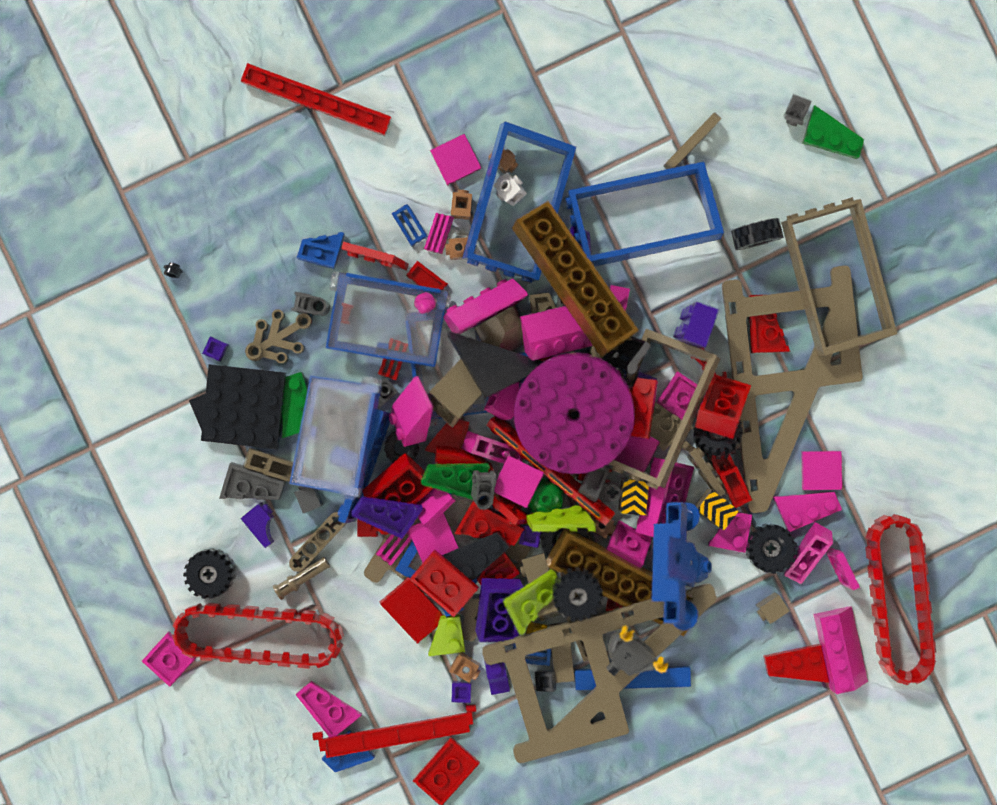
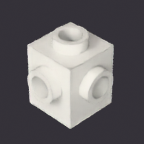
M508 172L501 175L493 185L497 190L496 195L501 201L505 200L512 206L517 204L527 194L521 186L523 184L521 179L517 175L512 176Z

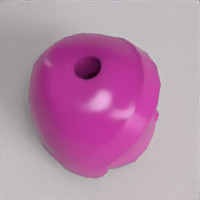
M428 292L419 294L414 300V306L421 314L432 311L436 305L434 297Z

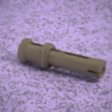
M323 557L295 576L289 575L282 583L273 585V589L279 599L283 600L285 599L284 596L292 591H298L300 585L330 568V565L326 558Z

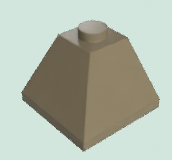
M513 307L474 328L482 342L509 351L524 345L521 322Z

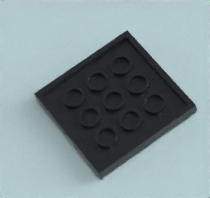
M208 364L201 441L279 449L286 372Z

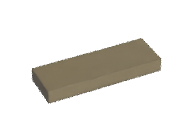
M564 623L549 624V626L553 627ZM569 628L563 630L564 635L570 633ZM571 643L552 648L556 683L574 681Z

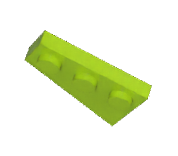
M577 505L566 509H554L552 512H535L534 514L527 515V523L532 531H557L559 528H567L570 531H577V528H588V531H595V523L589 514Z
M552 569L503 600L521 635L526 631L525 628L531 621H535L538 617L537 614L544 605H548L553 599L552 585H555L554 580L557 575Z

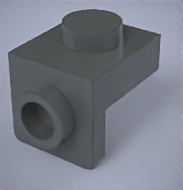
M793 94L783 115L784 119L787 120L786 123L792 126H797V124L803 125L804 117L812 101Z

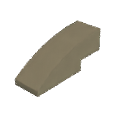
M249 447L243 466L290 482L293 461ZM304 466L303 477L305 475L307 466Z

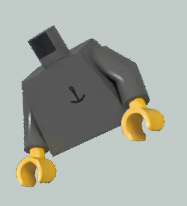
M624 625L622 630L612 634L610 637L608 653L612 662L606 668L613 676L621 669L629 676L634 673L637 674L650 670H657L661 673L666 672L669 664H663L664 658L660 656L655 660L656 657L653 649L627 626Z

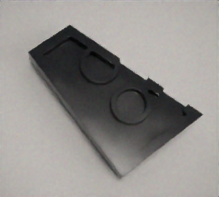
M496 532L442 556L473 581L511 546L499 532Z

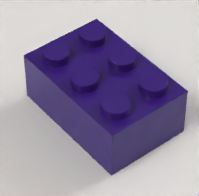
M697 301L685 309L683 308L679 317L682 320L679 327H676L673 337L675 340L699 349L705 348L719 309Z
M482 578L475 628L479 642H503L518 637L519 632L503 600L523 588L520 579Z

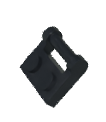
M631 336L632 340H627L620 345L617 351L615 350L610 354L607 361L609 364L621 367L626 372L633 374L637 370V364L647 354L651 345L644 340ZM624 355L629 357V360L626 362L621 360L620 357Z

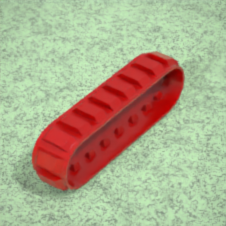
M893 514L891 517L883 515L874 520L875 523L871 528L868 527L865 537L867 539V546L865 547L866 558L869 559V565L867 566L868 577L871 578V584L869 585L870 597L873 598L871 608L872 616L875 617L873 627L874 635L877 636V642H875L876 654L880 657L878 662L885 674L891 676V679L904 685H909L910 683L919 684L927 680V677L934 671L936 664V643L933 640L934 623L930 615L932 614V604L928 596L930 594V585L926 576L928 575V566L924 557L926 555V547L922 540L923 533L917 524L911 523L910 518ZM892 524L901 529L904 526L907 530L905 533L909 537L921 650L920 660L915 668L909 672L899 669L897 673L894 670L896 665L891 657L892 649L889 638L890 630L887 619L888 611L885 600L886 592L880 549L882 533L884 530L891 528L890 525Z
M199 603L186 608L185 613L177 616L173 624L175 630L172 637L175 646H178L182 654L190 658L200 657V660L213 661L215 658H218L220 662L230 663L234 660H239V663L251 664L253 661H257L259 665L269 666L272 663H278V666L290 667L292 664H296L298 668L309 669L315 665L317 668L330 664L331 658H337L343 647L340 641L344 637L341 625H337L334 621L335 618L327 613L318 615L316 611L310 610L298 613L297 609H285L283 612H280L278 608L272 607L259 610V606H246L244 609H241L240 605L228 604L225 607H221L220 603H208L205 606ZM190 614L193 619L200 617L199 614H208V617L224 615L228 619H234L235 616L247 617V620L263 618L266 619V622H273V619L285 620L286 623L291 624L292 621L305 622V625H311L314 622L321 624V627L328 628L331 631L329 635L330 638H334V644H330L328 647L331 653L325 655L323 652L318 654V657L309 656L307 653H303V655H290V652L277 654L271 653L268 650H264V652H251V649L238 651L232 650L230 647L213 649V646H206V648H202L188 639L185 627H188L190 623L187 620Z

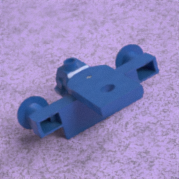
M674 502L667 503L666 523L654 524L652 602H664V623L673 624L677 629L685 631L693 628L698 620L696 606L692 602L686 601V586L694 587L695 583H700L707 579L708 573L712 571V564L706 556L696 551L694 543L687 541V531L694 529L699 522L700 514L698 508L692 503Z

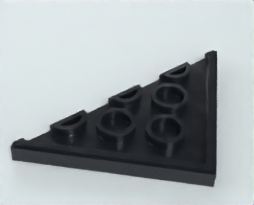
M451 331L447 333V337L485 399L527 378L537 366L543 363V361H532L527 356Z

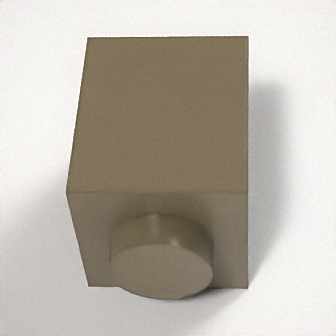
M775 592L756 604L759 609L756 612L761 620H766L770 624L790 612L780 595Z

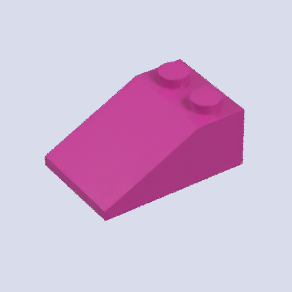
M418 376L413 378L394 402L389 414L391 424L395 425L397 438L402 441L404 447L426 441L433 409Z

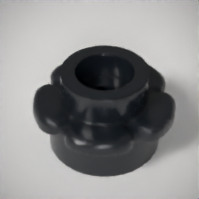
M170 262L163 267L165 268L164 275L177 279L183 273L180 265Z

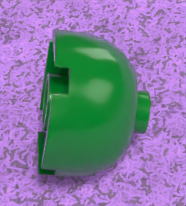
M541 479L528 505L529 509L533 513L552 512L554 509H561L564 503L563 490L549 479Z

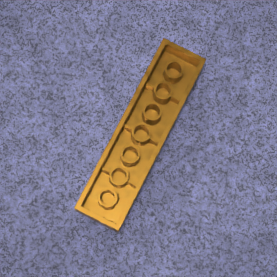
M549 201L516 220L512 230L601 357L639 331Z
M563 529L546 559L548 567L559 573L564 572L567 574V569L571 568L572 571H575V567H580L581 571L585 568L589 574L592 572L600 582L602 594L625 607L652 599L653 572L644 567L639 568L606 550L607 548L574 531H570V529ZM692 594L686 595V600L693 599ZM664 617L653 619L652 621L662 625ZM685 630L681 636L684 637L688 630Z

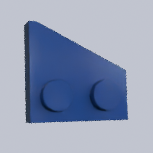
M338 232L337 235H323L317 238L302 239L297 259L335 269L345 234Z
M370 750L326 758L325 754L322 760L334 772H338L371 761L375 758V755Z

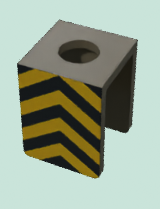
M621 478V496L618 510L621 513L646 515L649 488L646 484L648 481L640 480L639 482L634 479Z
M708 488L695 504L702 516L722 530L726 529L738 513V509Z

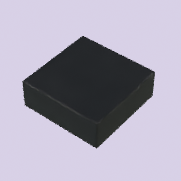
M555 671L534 672L536 691H556Z

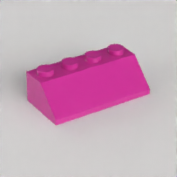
M505 278L496 283L497 287L492 290L488 287L480 292V296L476 298L471 296L465 299L463 305L459 307L454 305L448 308L444 319L451 332L462 334L520 303L528 295L527 292L514 279L507 281Z
M566 306L520 317L524 350L532 361L593 346Z
M653 458L650 476L657 479L665 459ZM676 462L665 488L658 486V489L649 486L646 515L639 516L637 533L654 537V524L666 523L667 503H686L694 466Z
M848 606L813 614L819 643L822 646L830 690L836 695L857 690L867 683L868 679L852 607Z

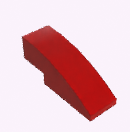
M436 445V464L488 463L490 465L488 472L494 471L492 464L478 455L459 448Z
M730 453L728 458H724V455L720 459H716L715 455L712 456V459L708 458L716 476L723 482L724 485L722 487L735 508L752 500Z

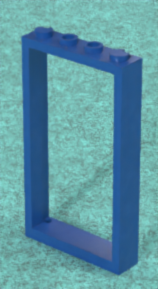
M505 121L499 126L462 259L468 260L467 264L473 266L481 264L486 266V270L492 272L500 270L507 277L514 278V276L522 277L521 281L532 283V281H539L541 270L536 263L534 264L533 271L530 272L474 254L505 141L508 135L565 156L551 204L557 214L576 146Z
M704 162L572 189L568 191V198H565L566 207L571 209L572 213L570 216L571 226L576 229L574 238L594 267L721 240L724 234ZM695 174L710 230L596 255L590 254L577 202L578 199Z

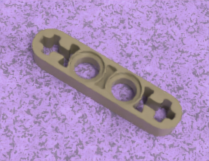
M714 112L663 167L665 169L675 168L722 118Z
M338 511L332 513L291 557L289 566L293 571L300 572L305 569L345 526L346 523L336 524L333 527L336 530L334 532L331 527L326 525L327 523L331 525L335 521L333 517L339 516ZM322 529H326L330 533V537L327 540L320 538L319 533ZM309 543H313L317 547L314 554H310L306 550ZM303 554L310 558L309 560L305 558L301 562V564L303 565L302 567L300 565L298 567L294 565L296 563L294 559H300L303 556Z

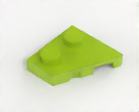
M457 614L455 617L451 615L447 617L445 615L441 616L429 648L428 656L465 652L466 648L460 614Z

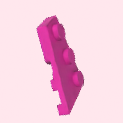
M835 492L773 496L783 523L790 532L842 510Z
M313 681L309 682L295 694L329 737L337 736L362 716L361 712Z

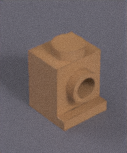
M503 148L498 169L503 174L507 172L513 173L519 165L516 159H514L515 155L509 149L504 150Z
M458 190L453 192L451 216L454 219L471 220L473 196L469 191ZM464 202L466 204L465 208H460L459 203Z
M468 237L449 239V244H445L446 255H450L451 260L462 259ZM459 244L463 246L461 251L455 249Z
M590 514L591 519L595 523V531L592 532L604 538L607 535L611 536L616 528L613 525L614 520L611 519L603 529H600L598 527L600 522Z
M461 652L452 663L449 672L470 683L471 679L476 680L481 670L478 669L480 663ZM469 667L470 671L466 673L462 669Z

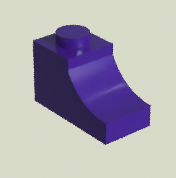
M261 502L240 519L262 546L267 548L274 542L270 534V521L274 516L270 506Z
M485 662L491 695L510 692L505 662L488 665Z

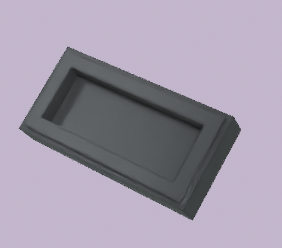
M603 466L597 470L587 472L578 492L593 502L597 501L610 469Z

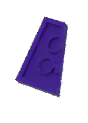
M361 497L352 511V516L402 539L422 512L423 507L417 504Z

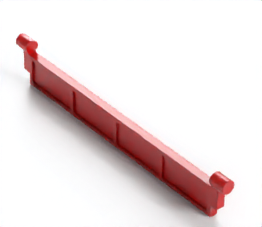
M466 705V713L323 738L322 731L312 733L313 741L318 740L320 752L325 751L326 758L468 733L470 732L469 725L473 724L472 712H476V705Z

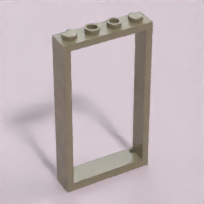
M853 197L841 200L842 204L835 206V202L824 205L823 210L817 211V208L806 210L805 215L799 216L798 213L786 216L787 220L781 222L817 356H826L897 335L861 199L854 200ZM850 209L882 329L825 345L793 225Z
M645 329L641 340L646 341L648 344L652 341L707 362L657 479L615 460L608 463L613 466L612 470L620 474L626 471L630 473V478L639 482L642 478L648 481L646 485L658 489V486L665 488L720 362V358L713 353ZM644 357L637 364L635 373H626V378L631 380L628 386H632Z

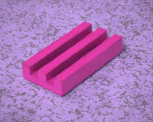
M439 213L435 214L424 247L425 250L439 254L443 253L454 217Z
M409 530L407 531L409 537L392 559L388 558L402 540L398 538L384 555L382 552L394 538L392 534L376 555L380 556L391 566L411 541L412 537Z

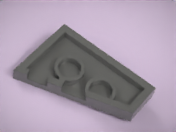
M231 462L219 499L255 498L279 500L286 481Z

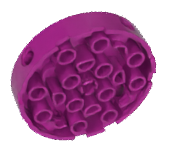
M584 353L557 355L537 366L521 385L514 406L516 431L524 448L542 465L562 473L580 474L602 468L614 460L627 444L634 422L633 397L628 384L621 374L601 358ZM575 408L579 410L580 415L572 417L569 410Z

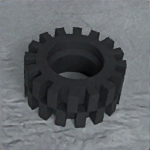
M396 431L391 433L384 443V452L392 463L402 456L396 453L394 449L395 443L398 441ZM419 443L409 445V451L406 453L413 460L419 453Z

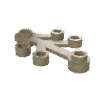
M274 310L272 312L273 320L268 339L262 342L263 332L267 330L268 322L260 319L256 322L254 341L249 343L245 349L246 356L252 361H258L264 357L276 360L281 364L288 361L286 353H274L266 349L276 346L293 350L297 354L304 351L302 343H292L282 339L300 328L308 329L312 325L311 317L301 313L296 317L295 323L278 332L280 322L284 319L285 314L282 310ZM277 312L281 313V317L279 319H276L275 314ZM303 318H306L308 320V323L306 325H302L301 323ZM260 322L265 323V327L263 329L259 328ZM297 344L301 345L300 351L295 350ZM254 348L259 350L257 355H254L252 352ZM281 354L285 356L284 361L279 360Z

